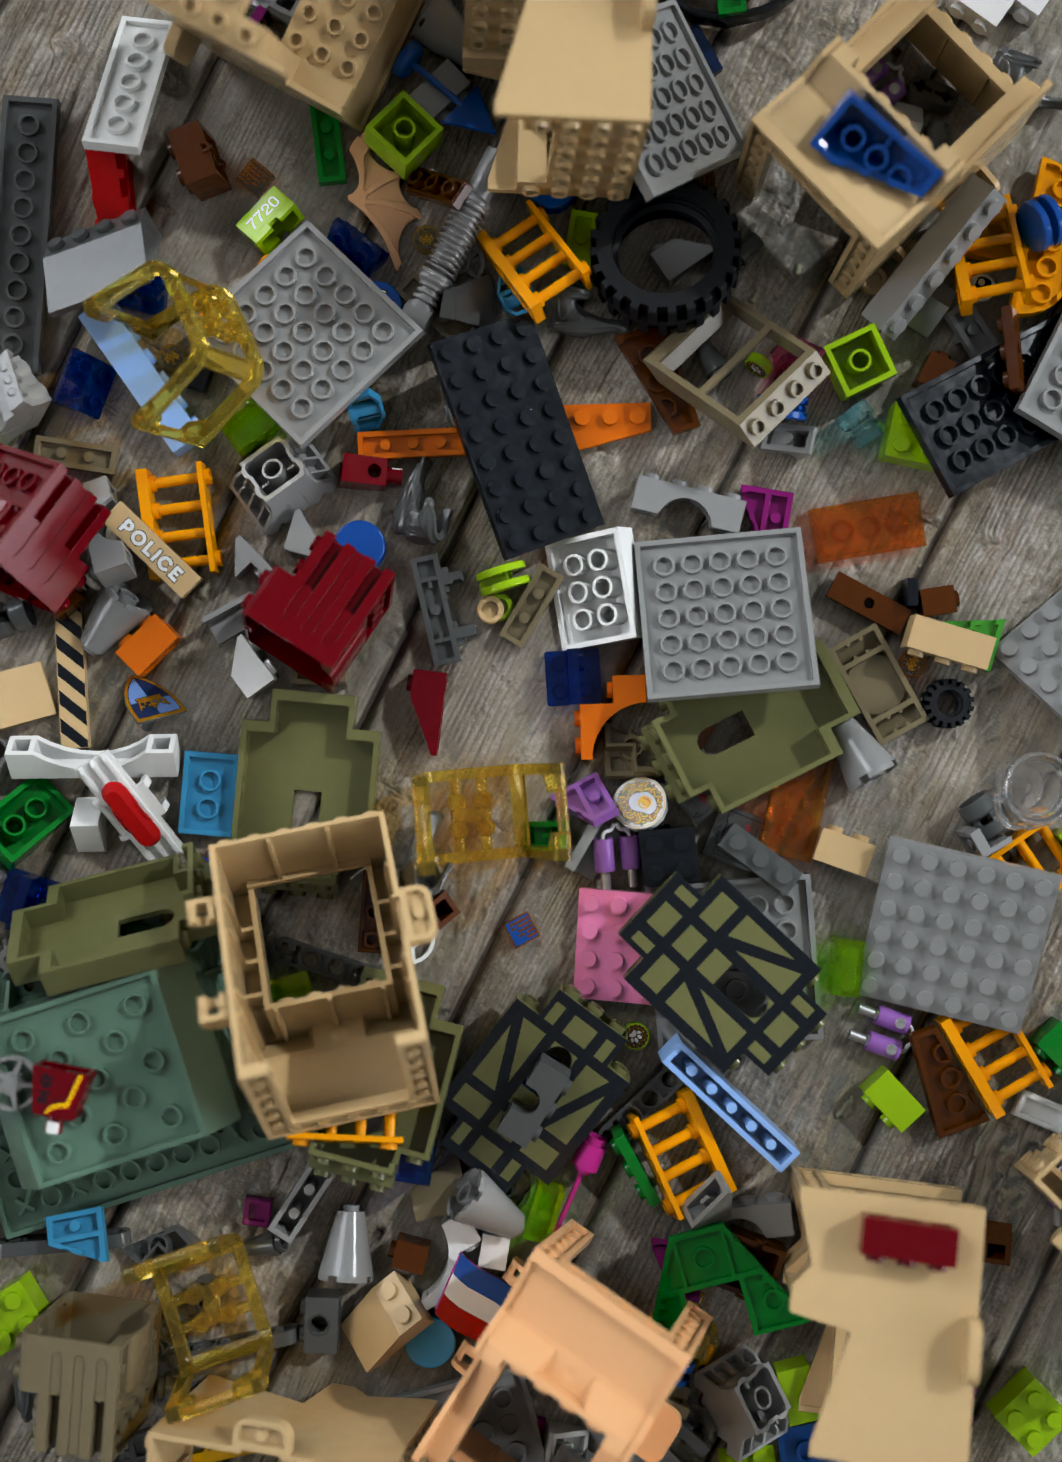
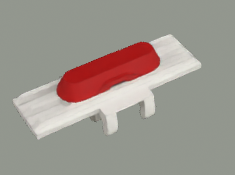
M108 749L75 769V772L96 797L92 805L95 809L99 808L114 826L122 842L130 839L147 861L178 853L179 855L184 854L182 841L161 816L167 812L170 803L165 797L158 801L149 790L152 780L147 774H144L141 780L135 784Z

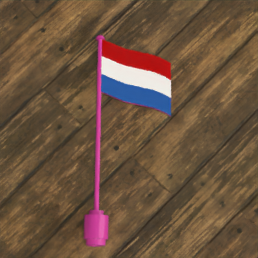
M591 1131L575 1151L571 1162L575 1165L574 1169L579 1173L552 1234L561 1228L583 1175L589 1176L590 1173H597L606 1153L607 1139ZM460 1251L434 1312L450 1328L478 1342L500 1310L512 1287L504 1280L475 1265Z

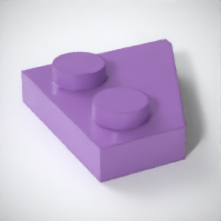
M597 772L550 796L555 806L594 827L620 815Z

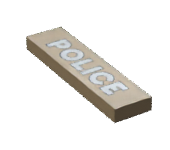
M120 501L111 510L112 513L106 520L105 525L182 599L203 580L124 502Z

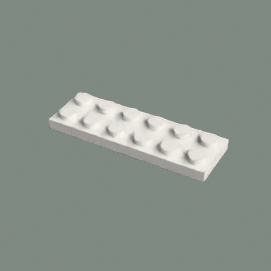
M130 16L121 17L83 134L82 144L84 149L132 155L141 154L170 58L164 53V42L173 23L172 21Z

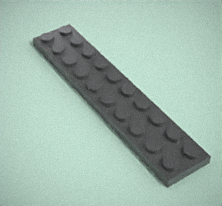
M3 95L0 128V354L6 349L12 351L14 357L19 355L29 365L34 376H41L47 299L43 256L47 243L51 240L61 102L59 99Z

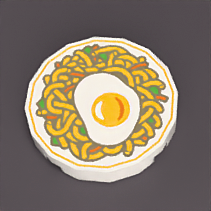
M634 777L625 781L617 789L613 798V802L620 815L616 816L618 821L625 828L635 832L651 830L657 827L664 820L668 811V798L663 787L655 780L647 777Z

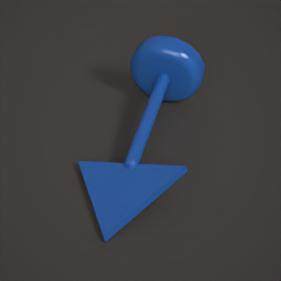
M413 40L401 50L392 68V73L395 76L403 79L415 70L457 105L442 121L443 124L496 135L478 85L462 101L419 65L423 56L421 44Z

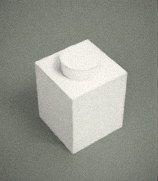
M483 1230L478 1267L505 1271L510 1239Z

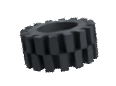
M942 679L926 687L927 690L922 692L921 697L923 699L920 701L929 718L927 722L932 723L934 727L956 728V726L963 725L965 720H969L971 717L969 713L974 710V706H971V702H974V697H970L969 693H971V690L964 687L966 684L957 682L956 679ZM944 693L953 695L957 702L954 712L948 715L941 713L937 708V700Z

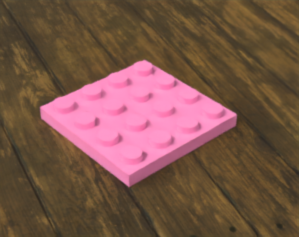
M588 887L579 888L574 987L582 993L581 997L583 999L651 1005L623 977V974L641 955L618 934V931L653 893L613 889L602 890L600 888Z

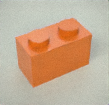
M155 613L152 616H146L147 618L138 625L139 629L133 635H126L119 642L118 646L120 648L115 652L140 677H145L183 640L161 615Z

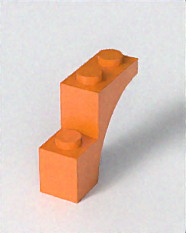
M646 675L611 676V682H606L607 698H612V703L580 704L579 710H574V726L580 727V738H575V754H581V760H593V749L597 735L605 722L613 714L627 706L647 702Z

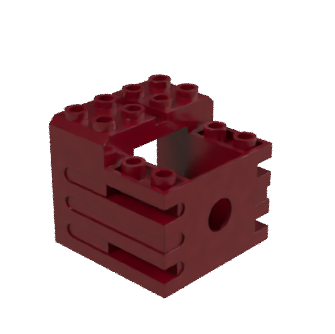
M0 443V592L21 601H27L33 606L56 615L69 606V597L73 591L81 588L86 583L87 578L85 575L89 571V567L79 559V556L88 548L90 541L103 528L112 512L104 505L95 503L97 498L90 491H87L76 477L67 475L68 469L62 463Z
M326 530L322 537L318 535L313 540L309 548L312 552L307 559L304 560L302 558L293 570L295 576L278 566H274L271 571L265 569L257 581L260 587L254 595L248 593L240 607L244 609L242 611L243 623L245 625L246 637L251 643L329 693H332L391 606L396 574L387 568L381 571L376 567L375 560L367 555H362L347 542L344 546L340 545L337 542V536Z

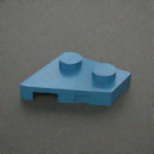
M104 1206L45 1217L48 1246L93 1258L100 1262L110 1261Z

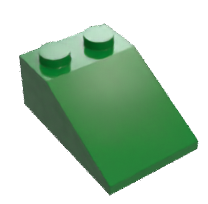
M27 779L0 801V862L9 872L32 854L73 815L74 807L47 779Z

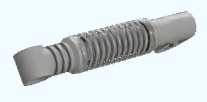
M487 146L469 182L474 188L459 211L451 209L453 215H448L451 220H445L447 226H442L445 231L439 232L442 237L436 238L439 243H434L436 249H431L433 255H428L430 261L425 260V263L431 267L422 266L419 273V284L421 287H416L415 290L418 293L414 292L412 295L415 299H409L402 309L423 329L424 335L422 337L426 335L435 316L433 308L437 309L438 305L436 302L440 303L441 301L439 296L443 297L444 289L452 286V282L456 281L454 276H458L457 271L461 270L460 265L464 264L463 260L467 259L466 254L470 253L468 248L473 247L472 243L476 241L474 237L478 236L477 231H481L480 226L484 225L483 220L487 219L491 210L489 204L495 193L488 192V177L497 152L495 147Z

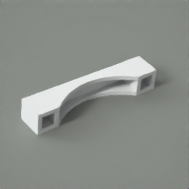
M149 734L129 746L109 750L131 778H139L144 774H147L148 777H178L182 756L177 734ZM38 735L10 736L4 756L11 779L80 778L75 769L105 750L91 751L69 748L50 742Z

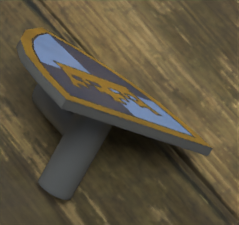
M131 675L125 684V706L137 725L142 724L144 731H151L155 720L187 712L185 707L171 692L152 681Z

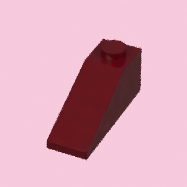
M414 669L413 675L408 674L406 691H411L410 697L430 754L438 756L448 674Z

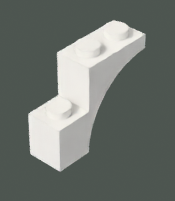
M948 0L944 7L949 10V13L954 18L962 19L969 24L975 33L989 38L1007 12L1018 23L1031 27L1049 0Z
M447 1215L442 1218L441 1226L447 1238L449 1255L446 1266L439 1278L422 1292L421 1302L426 1311L432 1307L436 1309L460 1251L462 1253L464 1250L470 1252L480 1245L483 1234L481 1229L456 1222Z

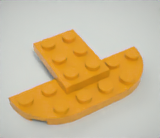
M1042 156L1038 164L1031 199L1041 194H1047L1058 203L1062 211V165ZM1000 221L988 224L979 238L1007 233L1005 222ZM1020 237L1028 274L1034 275L1035 291L1031 292L1030 304H1023L1021 291L1011 293L1009 305L1012 304L1018 311V318L1043 313L1062 298V242L1036 253L1031 251ZM1010 244L967 252V255L964 257L985 262L1010 257L1012 252ZM1016 272L1014 280H1018Z

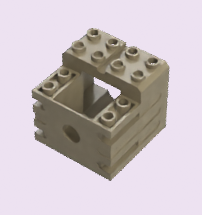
M69 1291L65 1292L18 1334L16 1349L21 1350L20 1360L16 1362L13 1375L14 1378L19 1379L18 1388L21 1391L37 1393L33 1405L34 1410H36V1421L31 1432V1437L34 1439L33 1451L45 1453L51 1445H56V1455L67 1456L71 1454L77 1455L78 1458L90 1459L95 1452H101L100 1461H114L154 1412L163 1303Z

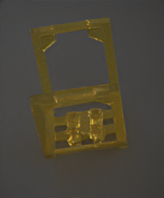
M149 260L83 302L86 316L104 323H108L111 320L131 326L134 333L152 340L179 320L182 321L191 344L188 359L161 389L130 418L133 427L137 430L204 448L258 389L261 383L264 364L260 351L235 297L229 290L219 285L207 284L176 271L174 267L159 260ZM157 275H161L174 303L148 320L122 312L114 307V304ZM183 283L198 290L193 293L187 292ZM196 313H202L203 317L196 315ZM206 336L216 337L226 344L232 342L239 343L245 358L209 346ZM203 367L242 380L206 419L187 422L180 430L159 423L162 420L161 415Z
M564 762L518 763L410 773L419 876L436 875L435 866L446 865L449 862L460 864L521 857L557 862L572 860ZM525 775H542L547 792H555L558 832L550 833L549 846L531 845ZM509 776L515 846L493 848L492 834L495 831V823L491 819L490 807L493 803V797L488 792L487 777ZM476 778L477 793L473 796V803L477 808H465L466 799L461 795L460 780ZM449 781L450 795L446 799V805L451 810L452 823L449 825L448 831L454 837L455 852L434 854L428 783ZM465 821L476 822L475 829L481 835L482 849L466 851L465 837L469 829Z
M237 1232L216 1236L121 1269L125 1286L152 1278L176 1352L179 1373L171 1396L164 1408L168 1424L197 1416L198 1414L266 1391L274 1351L272 1331L245 1245ZM230 1252L233 1253L239 1271L238 1274L232 1276L220 1274L212 1282L203 1285L194 1283L189 1286L186 1292L173 1296L166 1274ZM243 1284L248 1300L240 1303L228 1301L221 1308L219 1296L226 1294L230 1288ZM203 1299L204 1310L200 1311L194 1319L181 1323L177 1306L186 1303L196 1305ZM249 1311L252 1312L257 1334L191 1356L185 1333L194 1330L205 1332L212 1325L223 1321L231 1323L235 1321L238 1315ZM258 1351L253 1370L234 1380L232 1390L196 1402L195 1394L189 1395L193 1373Z

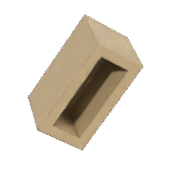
M829 823L827 828L819 826L808 857L866 877L876 848L875 845L869 844L870 838L854 833L853 837L844 835L843 828Z

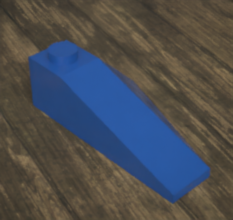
M851 88L848 89L830 111L810 141V145L832 164L851 169L866 177H872L921 198L943 174L932 161Z

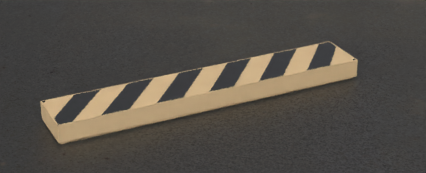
M83 605L65 621L54 617L61 745L69 748H91L87 656L80 641L85 628Z

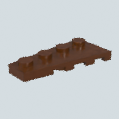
M649 328L648 333L641 332L638 329L614 337V341L672 435H678L699 428L701 425L695 407L660 384L643 362V359L671 333L670 329H667V335H659L658 329ZM680 365L674 373L686 380Z
M932 1024L908 1033L936 1136L943 1138L990 1121L987 1113L983 1111L979 1104V1099L975 1092L971 1090L963 1071L955 1062L954 1056L939 1029Z

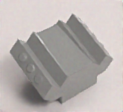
M8 349L0 354V443L7 445L16 436L37 427L52 401L46 387L36 379L29 365L19 355L14 357L13 352Z
M278 435L239 463L241 471L233 476L229 487L262 533L266 535L277 533L280 525L283 523H291L294 511L300 508L304 511L310 505L319 503L323 493L334 492L339 480L311 442L304 449H301L289 436L283 440Z
M742 1344L695 1373L693 1385L703 1392L702 1404L709 1410L718 1431L717 1436L727 1442L726 1454L737 1462H741L788 1432L789 1418L787 1413L791 1406L769 1361L761 1363L757 1353L747 1345Z

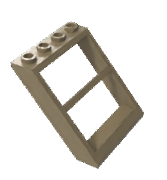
M732 295L727 304L720 303V311L714 318L708 314L704 317V325L696 328L694 323L686 325V332L678 334L676 328L643 359L645 365L660 384L754 448L831 373L814 348ZM732 315L758 331L700 389L674 373ZM767 337L798 357V359L738 417L707 394Z

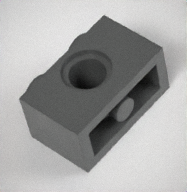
M309 1288L306 1298L302 1297L300 1315H305V1324L300 1326L299 1342L304 1343L303 1353L337 1354L340 1346L342 1289ZM317 1316L323 1317L327 1323L319 1325L314 1321V1318Z

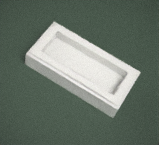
M1026 1089L1018 1093L1010 1112L1012 1115L1057 1134L1062 1131L1061 1104Z

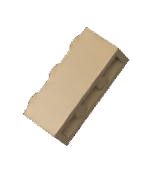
M914 614L909 616L900 648L907 649V654L922 659L924 655L934 657V663L944 666H950L951 663L961 665V671L977 674L978 671L988 669L997 638Z

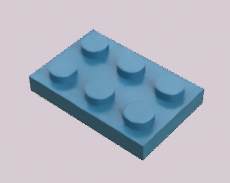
M185 750L178 833L231 837L239 755Z

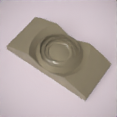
M876 623L828 648L861 712L862 720L874 739L881 745L929 720Z

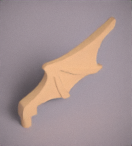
M364 131L360 137H356L349 150L358 170L359 184L357 189L348 195L347 199L361 210L378 230L389 252L395 272H398L402 266L399 242L403 230L412 220H421L422 216L418 209L412 207L404 198L400 189V179L402 177L395 171L384 168L370 154L372 149L364 143Z

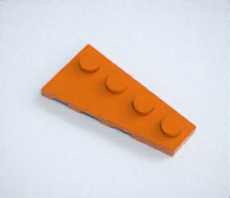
M651 402L563 405L579 451L651 432Z

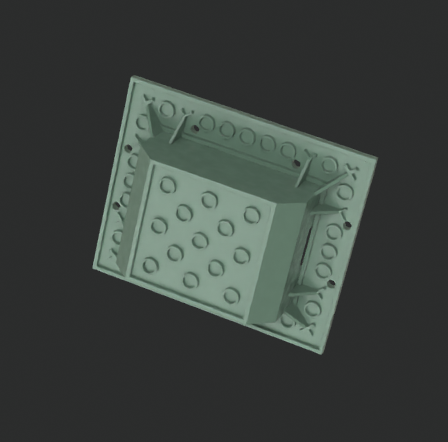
M160 915L120 924V937L158 928L166 924ZM219 934L191 941V948H187V961L51 996L47 995L41 980L34 981L35 987L31 990L28 988L27 983L15 986L12 978L4 980V971L0 972V1058L6 1055H20L29 1059L33 1064L44 1059L97 1070L81 1115L74 1121L65 1120L62 1134H49L44 1131L47 1117L33 1114L32 1103L17 1111L0 1109V1220L7 1240L46 1228L45 1217L99 1206H104V1209L297 1147L292 1146V1141H287L286 1136L271 1140L267 1139L238 1081L235 1054L227 1028L209 1030L202 1028L199 1024L196 998L200 996L215 998L219 992H226ZM267 959L272 1001L276 1003L280 1000ZM219 1008L209 1010V1015L220 1013ZM8 1060L1 1062L0 1070L5 1073L14 1070L18 1061ZM22 1064L20 1072L23 1074L25 1081L32 1082V1072L25 1064ZM23 1088L18 1093L19 1105L30 1098L32 1088ZM0 1093V1102L6 1105H13L9 1095Z

